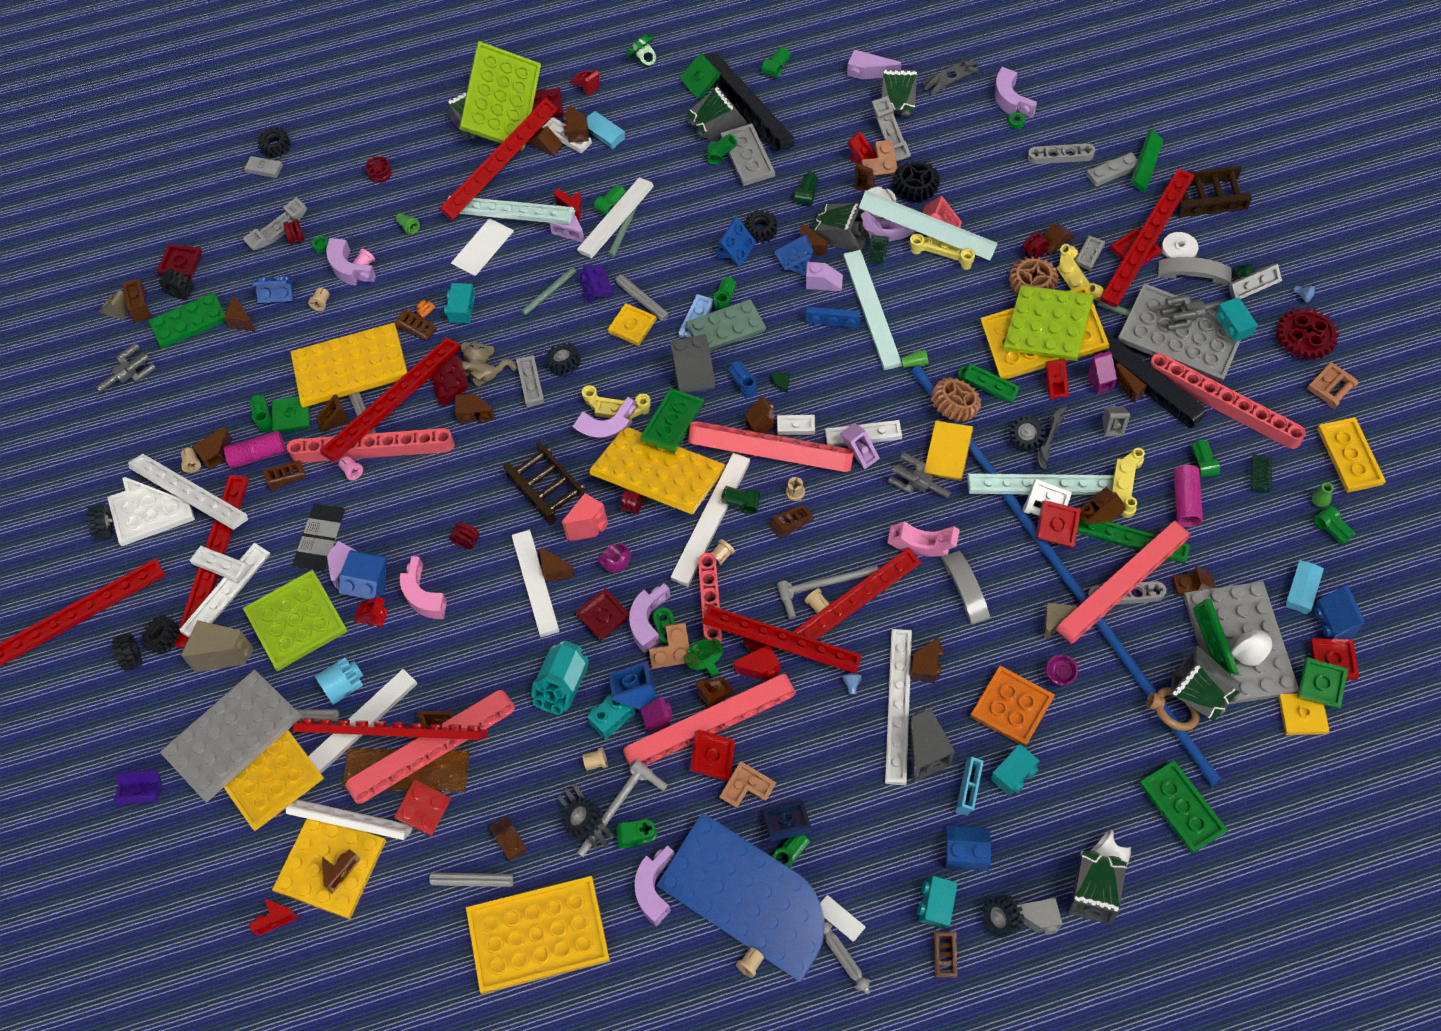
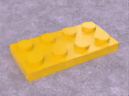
M1356 417L1318 426L1317 430L1346 493L1384 485L1386 482Z

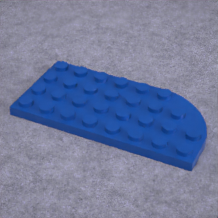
M702 812L656 886L747 947L755 948V950L762 953L765 959L802 982L817 958L824 939V915L817 894L801 875Z

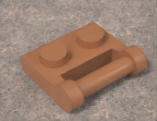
M1331 362L1310 383L1307 389L1326 401L1327 405L1334 409L1340 404L1339 401L1358 385V381ZM1341 380L1344 381L1345 385L1334 396L1330 394Z

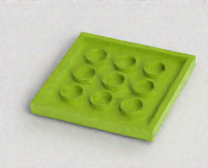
M1021 285L1005 340L1004 351L1078 361L1094 295Z
M313 570L243 608L277 671L348 632Z

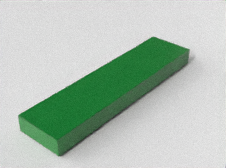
M1153 129L1147 133L1131 179V183L1141 192L1147 190L1163 143V139Z
M1205 599L1193 608L1211 658L1233 677L1239 673L1212 600Z

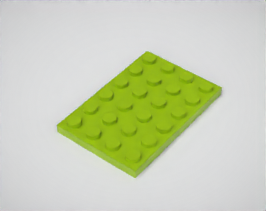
M478 41L459 129L502 144L532 112L541 63Z

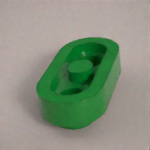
M661 607L654 612L653 620L660 642L663 645H669L666 638L665 625L676 623L671 610ZM661 618H666V619H667V620L664 621V622L660 621Z

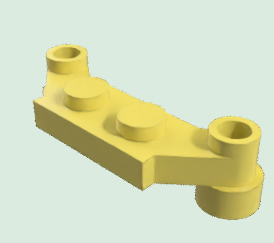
M913 234L910 238L911 252L913 254L928 251L958 260L961 263V267L965 270L970 269L974 262L975 253L971 249L962 250L930 236L923 237L921 234Z
M1068 244L1062 245L1060 248V265L1057 267L1058 271L1071 290L1087 285L1089 293L1094 295V300L1099 301L1105 291L1104 288L1095 283H1090L1075 262L1079 255L1078 250Z
M591 385L585 386L582 389L583 399L595 411V416L614 417L625 402L598 397L596 388ZM639 394L636 397L635 401L637 403L635 406L637 408L631 416L628 415L627 418L629 420L638 415L649 413L651 401L647 394Z
M1135 448L1129 455L1116 461L1111 492L1125 507L1126 510L1121 513L1125 518L1132 517L1137 509V500L1132 497L1135 471L1142 466L1145 452L1141 448Z

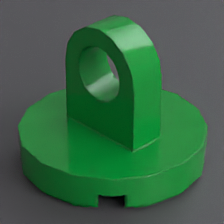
M650 33L647 36H643L632 45V49L629 50L628 48L625 54L628 58L636 55L641 64L646 67L652 66L656 61V54L649 44L654 40V37ZM650 54L652 61L646 62L644 55Z
M712 638L713 640L711 641L702 639L688 648V654L684 655V661L691 670L706 668L713 678L719 674L714 663L722 656L723 647L716 638Z

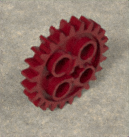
M1301 307L1298 308L1297 312L1292 309L1290 313L1286 312L1285 316L1281 317L1277 325V341H1282L1280 347L1286 346L1284 352L1291 351L1292 357L1297 354L1299 360L1302 356L1305 357L1306 361L1310 357L1314 361H1316L1317 357L1323 359L1325 355L1329 356L1338 342L1339 333L1336 332L1338 327H1333L1335 321H1328L1330 316L1323 317V311L1318 314L1316 309L1312 312L1308 307L1305 311Z

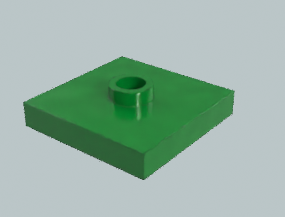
M699 53L680 77V80L697 99L701 100L721 73L702 53Z
M299 396L272 400V431L278 430L280 433L311 428L310 406L302 408Z
M1308 657L1305 658L1297 698L1340 709L1348 668Z

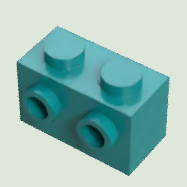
M451 283V289L447 292L448 304L444 307V314L447 315L449 323L471 322L476 295L473 284Z
M1239 297L1219 304L1215 312L1216 320L1221 323L1226 335L1231 338L1233 343L1253 336L1258 326Z
M610 693L599 707L596 706L589 712L587 718L589 724L607 740L632 718L636 712L634 707L613 701L612 693Z
M1019 744L992 773L991 781L1009 796L1014 792L1019 793L1025 786L1024 781L1028 777L1032 779L1039 771L1037 766L1040 760Z
M936 876L926 879L921 889L923 900L920 902L917 914L920 915L918 922L942 929L949 927L958 883Z

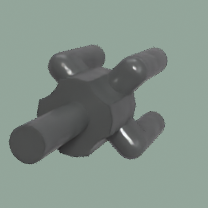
M1188 294L1166 298V306L1182 304L1160 309L1161 316L1171 314L1172 321L1183 319V321L1167 324V331L1192 326V319L1204 317L1205 311L1217 309L1223 301L1204 304L1200 299L1191 301V296Z
M136 342L116 356V360L120 364L111 369L112 376L96 386L100 393L118 380L120 383H124L129 378H132L134 382H139L156 369L153 363H151L139 373L135 371L140 365L150 359L146 353H141L130 361L126 360L127 357L140 349Z
M905 452L902 453L900 459L915 466L916 469L913 470L898 463V465L894 466L892 472L909 480V482L906 484L890 476L888 483L907 493H912L914 488L924 493L927 489H930L947 499L949 498L951 492L933 483V476L924 472L926 467L924 462Z

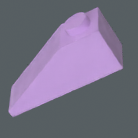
M854 50L848 62L847 75L859 79L883 78V69L901 70V62Z

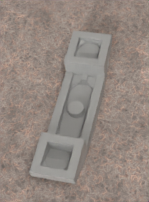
M886 96L872 101L884 140H892L896 162L910 158V151L896 122L889 97Z
M296 197L283 207L285 210L283 214L261 231L254 229L242 239L252 250L268 246L286 234L283 222H292L296 218L299 222L305 214L307 207Z
M1175 257L1159 260L1158 277L1176 279L1178 274L1212 278V283L1228 284L1231 282L1232 268L1209 259Z
M957 551L942 556L943 564L948 575L951 574L971 625L990 619L979 584L963 554Z

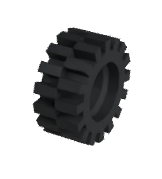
M276 126L274 129L272 127H269L270 130L264 129L265 133L261 132V136H258V144L262 153L265 156L268 155L269 158L272 156L277 158V155L282 157V153L287 154L286 150H290L291 143L286 131L281 127L278 129ZM279 140V141H278L277 143H275V144H270V143L273 142V141Z
M755 210V214L751 212L750 216H747L745 221L746 229L756 240V243L761 240V243H764V240L768 242L770 238H774V235L777 233V222L773 213ZM758 224L767 225V227L763 229H758L755 226Z
M167 269L159 280V284L164 291H167L169 295L172 294L175 298L178 297L180 300L187 299L195 288L192 280H188L189 277L173 269Z
M159 615L158 618H153V622H148L149 626L144 628L146 632L142 633V636H144L142 638L143 644L156 653L161 654L162 652H167V649H172L171 645L177 643L175 639L180 637L177 635L180 633V626L167 616Z
M128 632L112 638L113 652L122 670L127 671L142 665L139 646H137V642L131 633Z

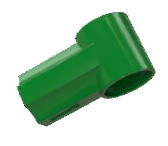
M785 47L778 48L770 59L767 58L763 62L761 71L774 78H778L782 73L783 66L791 57V53Z
M729 133L718 142H710L707 145V160L710 164L716 165L721 163L723 156L738 145L737 140L732 134Z
M614 185L604 197L599 196L596 199L594 209L606 216L626 191L621 185Z
M726 276V278H722L718 291L714 294L715 311L730 306L737 286V281L732 277Z
M260 395L252 396L251 400H249L252 419L259 431L268 432L272 429V419L266 398Z
M1203 439L1192 443L1191 449L1196 461L1195 466L1199 468L1200 478L1219 475V462L1216 458H1213L1208 441Z
M1328 506L1313 518L1315 525L1320 530H1327L1341 545L1346 544L1356 534L1341 519L1340 512L1333 506Z
M805 835L790 837L780 849L775 851L773 858L776 860L780 857L787 858L788 862L784 865L791 869L792 864L810 844V841Z

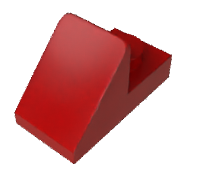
M598 70L581 71L570 80L573 86H582L587 96L591 95L600 86Z
M861 131L856 132L847 142V145L853 152L848 159L854 163L861 164L862 160L877 158L876 153Z
M560 189L553 192L556 204L558 206L573 207L575 210L574 214L579 222L582 211L581 192L578 191L572 197L567 193H563Z
M1066 360L1046 361L1047 376L1043 378L1049 398L1069 396Z
M378 596L359 603L353 621L382 627L388 612L383 607L385 599Z
M265 899L269 915L258 916L249 925L251 931L256 936H260L299 918L292 909Z

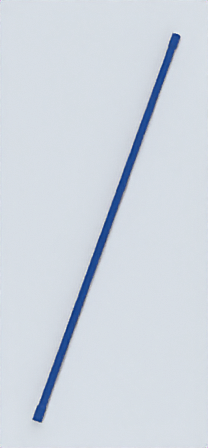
M918 365L911 370V373L932 398L931 394L934 386L921 366ZM944 416L949 423L962 425L960 421L948 420V417ZM971 438L969 451L986 474H998ZM1001 494L1076 599L1082 604L1088 599L1087 595L1049 543L1035 539L1037 527L1028 514L1023 512L1020 503L1013 494ZM1102 617L1095 625L1147 697L1151 692L1157 693ZM1165 704L1163 707L1165 712L1172 719L1178 721L1171 712V710L1168 708V706ZM1171 728L1198 765L1209 784L1213 786L1222 780L1221 777L1206 760L1187 732Z

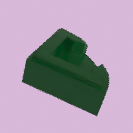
M1252 264L1235 266V274L1239 277H1248L1254 271Z
M772 372L773 383L779 390L788 392L790 374Z

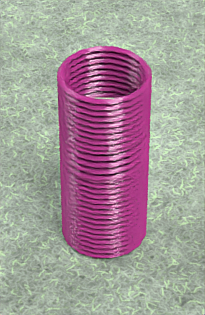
M278 430L250 440L237 442L230 446H224V454L231 469L286 452L282 436Z
M1182 465L1174 470L1177 523L1181 526L1193 527L1203 521L1200 472L1196 466Z

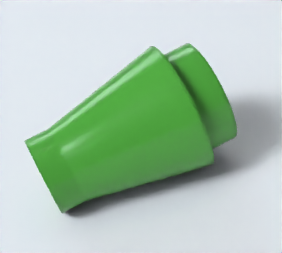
M399 213L396 216V221L406 233L415 234L418 232L420 224L416 218L404 215L403 213Z
M920 349L905 357H901L903 368L916 367L918 365L925 367L926 364H929L926 350L921 351Z
M1325 482L1313 492L1312 502L1315 506L1326 507L1331 503L1334 490L1331 483Z

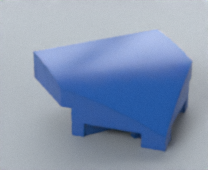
M806 234L774 250L784 270L788 269L803 276L806 275L807 263L810 262L813 253L812 245Z

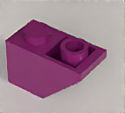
M1110 351L1096 354L1091 361L1087 378L1096 394L1112 390L1115 387L1117 377Z
M663 696L641 708L647 733L671 726L670 720L673 719L672 710L669 702L664 701Z

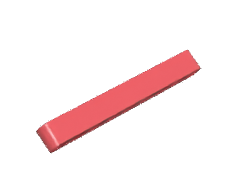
M1155 354L1152 357L1150 366L1194 399L1290 449L1298 448L1304 439L1306 432L1299 424L1164 354Z
M697 421L691 422L689 428L688 442L691 444L831 470L851 471L854 451L847 448Z
M444 428L366 434L338 460H342L345 456H349L352 459L442 453L451 451L455 444L451 432ZM335 436L294 439L287 444V451L294 462L331 461L321 455L320 449Z
M1176 521L1172 522L1059 624L1056 631L1073 644L1182 546L1191 534Z
M786 674L779 675L625 747L623 753L629 765L634 759L639 760L645 766L693 744L695 731L702 730L715 734L790 699L796 694V691Z
M499 690L442 723V727L449 728L451 724H460L461 728H468V725H480V729H487L510 715L514 711L515 705L503 690ZM419 737L351 777L346 782L345 787L356 803H363L468 739Z

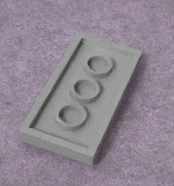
M753 124L721 133V139L730 133L737 140L738 145L729 151L728 154L743 186L775 177L773 166Z

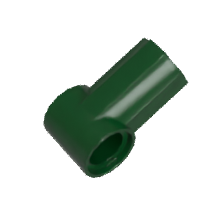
M808 172L804 174L800 187L796 189L794 202L812 206L818 183V176L815 173Z
M729 486L724 487L721 495L722 503L739 507L746 514H756L758 512L760 499L758 491L752 489L743 491Z

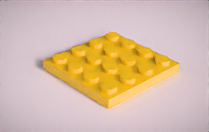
M287 730L231 780L224 789L251 828L256 831L289 804H292L322 781L324 777L290 731Z
M306 819L272 891L350 920L386 840L365 831ZM350 849L360 858V861L332 894L323 884L322 857L335 866L340 855Z

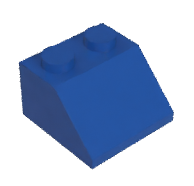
M350 550L340 574L339 593L366 599L381 597L385 593L387 557Z
M1348 585L1319 599L1314 607V615L1322 625L1323 635L1328 639H1351L1365 622Z
M647 661L609 674L613 701L640 710L658 698L655 680Z
M946 826L945 868L989 871L991 865L989 828Z

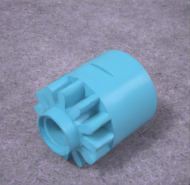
M345 657L315 675L316 680L333 705L363 686L360 678L363 677L362 672L354 661L349 664Z

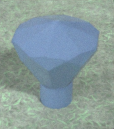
M1295 286L1293 292L1299 294L1305 302H1309L1314 296L1315 286Z
M853 672L843 675V681L848 687V695H856V688L861 681V675Z

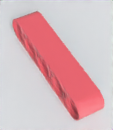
M703 553L698 560L703 618L708 605L720 608L716 558L711 553ZM706 563L712 564L710 566H704V564ZM709 580L713 581V583L706 584L705 582ZM708 598L715 599L712 602L706 601ZM703 624L704 638L711 641L713 639L709 635L717 634L718 636L715 638L722 643V630Z

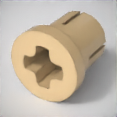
M317 288L313 297H310L308 301L309 306L316 311H323L326 308V301L330 295L326 289Z
M193 448L182 450V470L187 473L198 471L201 464L199 459H197L196 451Z
M792 477L788 481L786 495L790 500L799 501L805 496L803 481L798 477Z
M720 539L718 546L711 554L715 556L716 563L722 565L729 555L735 553V550L726 541Z
M819 588L811 592L804 600L806 604H810L816 613L830 605L823 597L822 591Z
M603 747L598 748V751L583 754V762L587 771L599 767H608Z
M750 947L742 960H738L736 967L746 976L754 978L756 969L763 961L764 956L755 948Z

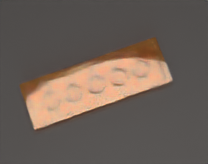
M348 748L342 784L343 790H347L345 784L351 777L398 749ZM450 750L384 791L408 792L415 779L438 792L466 793L470 752Z

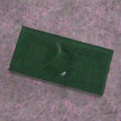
M1252 455L1250 491L1271 493L1273 457Z

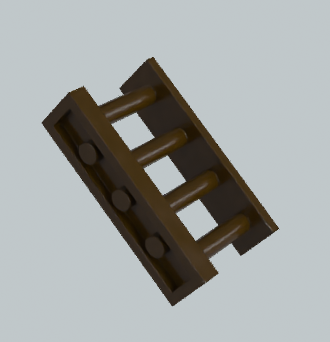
M1230 166L1189 172L1194 174L1190 185H1195L1199 199L1189 200L1186 191L1177 210L1178 217L1248 210L1252 200L1251 194H1242L1237 182L1242 167ZM1229 181L1234 195L1224 196L1220 182ZM1212 183L1216 197L1207 198L1202 184Z
M538 441L536 443L539 451L537 454L518 467H513L508 462L503 468L509 480L542 517L552 525L556 522V510L576 495L581 498L585 494L586 488L581 482L577 483L554 458L552 451L547 445L543 446ZM543 458L550 464L530 479L522 477L524 471ZM554 470L561 476L540 492H535L533 489L534 484ZM564 483H567L572 488V490L554 503L547 505L544 502L546 496Z

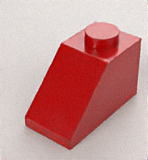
M766 645L733 662L735 673L759 680L772 679L781 672L780 662L770 645Z

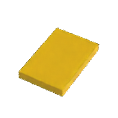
M935 421L924 472L934 477L962 481L973 426Z

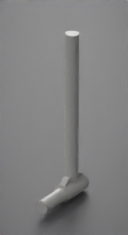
M874 566L794 586L787 581H780L777 583V587L789 620L796 618L792 604L795 593L870 576L878 570V567Z
M634 759L629 766L630 773L632 774L604 813L601 818L605 826L608 824L638 780H649L662 791L666 789L668 784L653 774V771L639 760ZM595 835L592 836V838L594 839V841H596V839H597L596 836H595ZM588 839L585 840L577 851L583 858L592 846Z

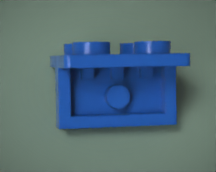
M738 217L733 219L719 241L720 246L715 255L718 259L731 257L737 266H741L756 244V240Z
M290 276L274 277V280L273 277L257 278V282H252V286H256L258 303L294 301L292 283H296V280L290 279Z

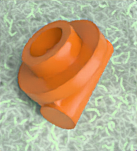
M422 300L416 305L417 309L415 311L418 313V316L424 319L436 307L430 300Z

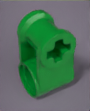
M644 819L617 824L618 847L630 848L654 842L658 835L654 823ZM646 828H649L648 834L645 835Z

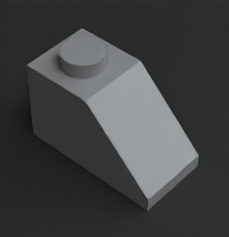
M1105 407L1102 416L1105 437L1124 436L1130 418V413L1125 407Z
M1056 898L1017 905V907H1022L1020 914H1024V918L1021 921L1037 933L1044 932L1045 935L1057 933L1058 929L1062 926Z

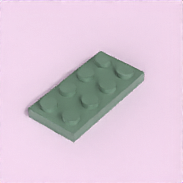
M751 299L686 321V327L691 337L706 334L710 351L765 332L766 326Z

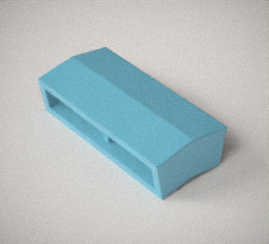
M595 111L587 116L589 133L611 149H614L620 142L625 140V131Z
M1299 560L1286 608L1297 610L1304 614L1312 610L1324 568Z
M974 757L966 760L956 813L969 816V813L974 810L983 760ZM973 768L975 769L973 782H969ZM967 791H971L968 805H965Z

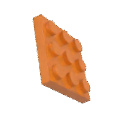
M999 666L970 717L1026 748L1055 694Z

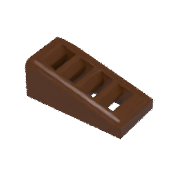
M856 163L854 188L863 192L874 188L873 169Z
M403 309L395 321L398 329L427 342L437 329L435 325L407 309Z
M1120 363L1116 364L1117 381L1132 402L1135 403L1144 395L1146 384Z
M301 461L263 470L271 491L307 477ZM296 468L298 469V472H299V473H297V474H295V472H294V469H296Z
M802 504L772 517L770 527L777 537L781 539L809 523L814 517Z
M933 931L935 977L958 978L956 932ZM939 938L950 939V943H939ZM939 948H951V952H939ZM940 957H951V961H940ZM940 966H952V970H940Z

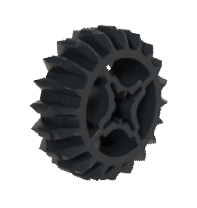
M911 160L910 163L905 161L904 165H900L896 169L893 177L894 189H896L897 194H900L901 198L906 197L907 201L910 199L913 202L916 200L922 202L923 199L928 201L929 197H933L937 193L938 186L940 185L939 173H937L936 168H933L932 164L927 165L926 161L923 163L920 160L917 162Z

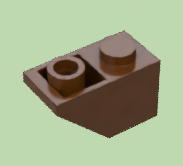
M567 106V113H564V122L567 123L564 126V135L568 136L569 143L588 142L589 127L587 117L573 107Z
M474 393L455 395V414L459 423L469 424L471 422L495 420L493 408Z
M764 396L760 397L745 414V425L749 431L765 434L774 429L773 421H775L773 411L775 409L771 401H767Z
M224 426L193 446L208 470L226 460L224 446H230L232 437Z
M1107 486L1079 508L1081 509L1080 517L1087 524L1112 522L1126 510Z
M941 638L934 639L914 653L910 680L935 683V677H940L941 665L937 663L938 658H942L944 646H940Z

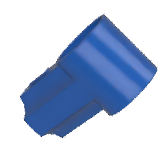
M736 361L732 363L728 368V372L741 389L742 395L746 398L754 397L757 394L755 376L748 372L742 362Z

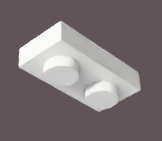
M777 415L778 435H814L815 415Z

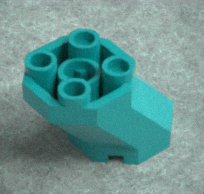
M562 641L559 645L556 644L551 647L532 686L531 696L533 704L537 708L555 715H560L563 711L569 709L588 670L589 659L586 655L585 657L582 655L581 652L583 650L579 645Z

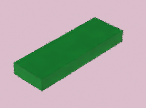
M971 363L962 378L964 382L970 383V385L1010 404L1013 403L1020 389L1019 386Z

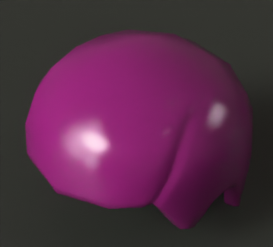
M1054 655L1047 662L1046 666L1048 678L1060 686L1072 684L1076 680L1079 671L1077 663L1068 655Z

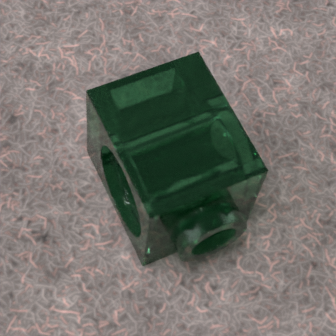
M871 236L868 263L886 265L889 237Z

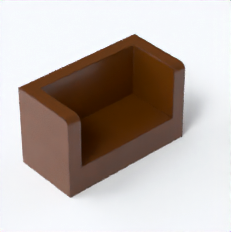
M140 279L123 283L122 287L127 309L135 323L152 318L144 296L146 289Z

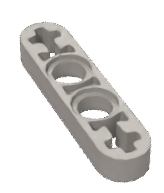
M1091 144L1032 147L1028 152V161L1032 164L1090 161L1094 158L1095 147ZM1071 151L1074 153V155L1070 156L1067 155L1065 152ZM1054 152L1057 156L1052 157L1048 153Z
M1157 581L1141 582L1134 589L1140 590L1142 596L1135 597L1130 592L1116 605L1161 601L1166 594V587L1163 583ZM1101 586L1090 588L1087 597L1089 598ZM1154 588H1156L1157 591L1160 592L1159 595H1156V592H1153Z

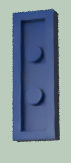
M806 307V323L847 326L849 328L859 327L861 311Z

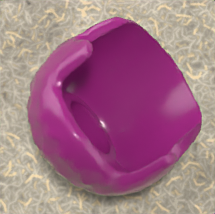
M619 543L620 546L609 545L598 559L602 567L610 573L622 572L631 561V552L623 543Z

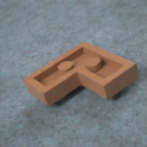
M892 140L876 141L874 145L877 158L862 160L861 165L872 168L874 177L895 175L897 163Z
M685 622L665 625L669 645L649 648L652 669L685 664L684 655L688 654L687 650L689 648Z
M740 761L719 798L736 809L747 791L766 802L777 782Z

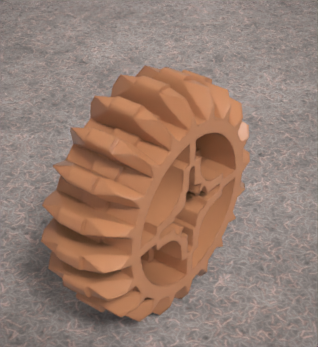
M1025 256L1023 260L1019 259L1017 263H1014L1010 270L1009 283L1011 284V289H1014L1015 294L1019 293L1021 285L1055 290L1058 283V274L1056 273V268H1053L1052 263L1047 264V259L1041 260L1040 257L1034 259L1033 256L1028 259Z
M951 377L948 379L943 378L932 390L931 401L934 402L933 406L937 408V412L942 413V416L948 417V420L953 419L955 422L960 421L961 423L964 421L969 422L977 415L980 409L981 399L978 397L979 393L975 392V388L970 387V383L966 384L964 380L959 381L957 377L954 380Z

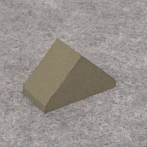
M118 290L108 297L99 312L123 320L128 313L124 293Z
M1047 603L1044 619V638L1048 639L1056 633L1059 624L1078 607Z

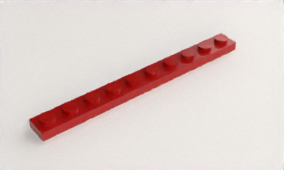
M545 98L439 209L453 221L558 109Z
M1178 168L1101 296V302L1115 308L1118 307L1193 181L1194 174Z
M445 338L320 449L321 455L335 463L461 350L460 344Z
M229 475L222 500L240 510L249 483L248 477ZM215 519L205 548L225 555L233 529ZM200 567L198 568L179 625L180 628L214 590L218 574ZM180 632L177 634L180 637L175 639L177 643L174 646L184 649L189 638Z
M155 558L1 642L0 667L165 577L166 575L160 563Z
M303 718L302 722L293 723V732L468 740L488 738V729H480V725H468V728H461L460 724H451L449 728H446L438 723L430 724V727H424V723H411V726H405V722H393L392 725H387L386 721H375L374 724H368L366 720L356 721V724L350 723V720H338V723H332V719H320L319 722H314V718Z

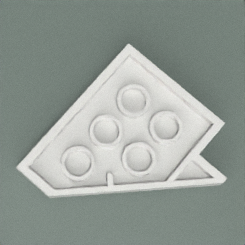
M126 477L122 478L126 491L107 497L118 541L121 546L195 520L191 504L179 497Z

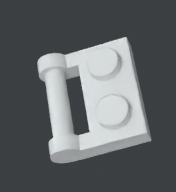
M1034 479L1029 496L1024 504L1023 512L1039 516L1041 508L1033 506L1035 501L1042 503V501L1047 500L1068 506L1072 492Z

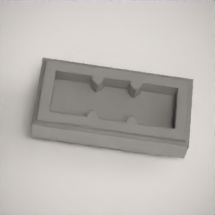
M251 156L245 171L246 173L277 178L283 164L281 161Z
M1088 236L1075 260L1077 265L1091 271L1105 246V241Z

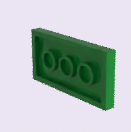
M215 292L148 320L161 349L226 322L224 319L225 313Z
M670 388L643 431L640 441L675 453L687 434L690 423L694 422L703 407L704 399Z
M1175 761L1140 781V787L1191 854H1194L1227 833L1228 829Z

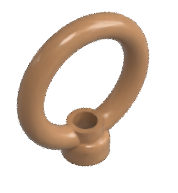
M1165 687L1157 693L1151 692L1146 702L1147 708L1155 710L1159 718L1166 725L1179 731H1189L1197 726L1200 718L1199 711L1188 704L1186 705L1191 712V719L1186 723L1172 719L1163 708L1165 705L1164 697L1168 695L1174 696L1171 694V687Z

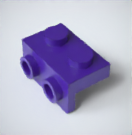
M584 265L578 275V280L588 303H592L596 296L611 297L614 292L603 266Z
M158 770L117 773L116 779L119 785L114 802L116 805L156 802L163 784Z

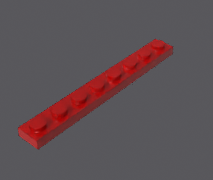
M907 548L792 632L815 640L819 639L921 564L920 560L910 548Z
M708 605L702 622L703 624L846 671L857 673L861 654Z

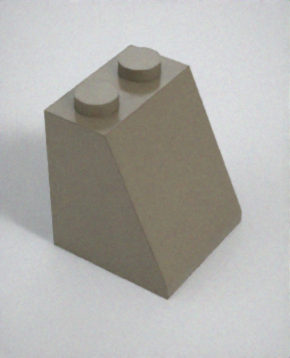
M197 620L181 656L195 672H202L246 664L247 659L252 655L253 646L240 630Z

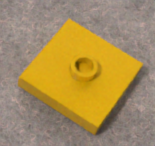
M625 303L607 330L608 333L639 346L657 318L655 315Z
M1298 693L1280 694L1278 696L1285 735H1319L1330 732L1324 705L1297 698Z

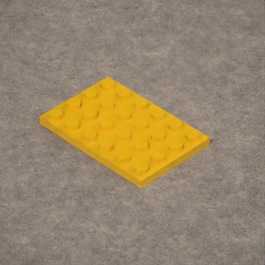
M1087 285L1070 290V292L1090 294ZM1094 303L1092 304L1079 357L1109 348V343ZM1014 308L980 318L999 377L1003 379H1009L1045 368L1046 361L1059 359L1004 351V344Z
M395 322L291 351L302 408L329 401L334 394L338 395V397H343L393 383L407 373Z
M628 427L616 436L590 468V475L693 515L724 472L725 464L678 447L677 451L673 453L641 442L642 432Z
M592 876L466 907L481 994L610 962Z

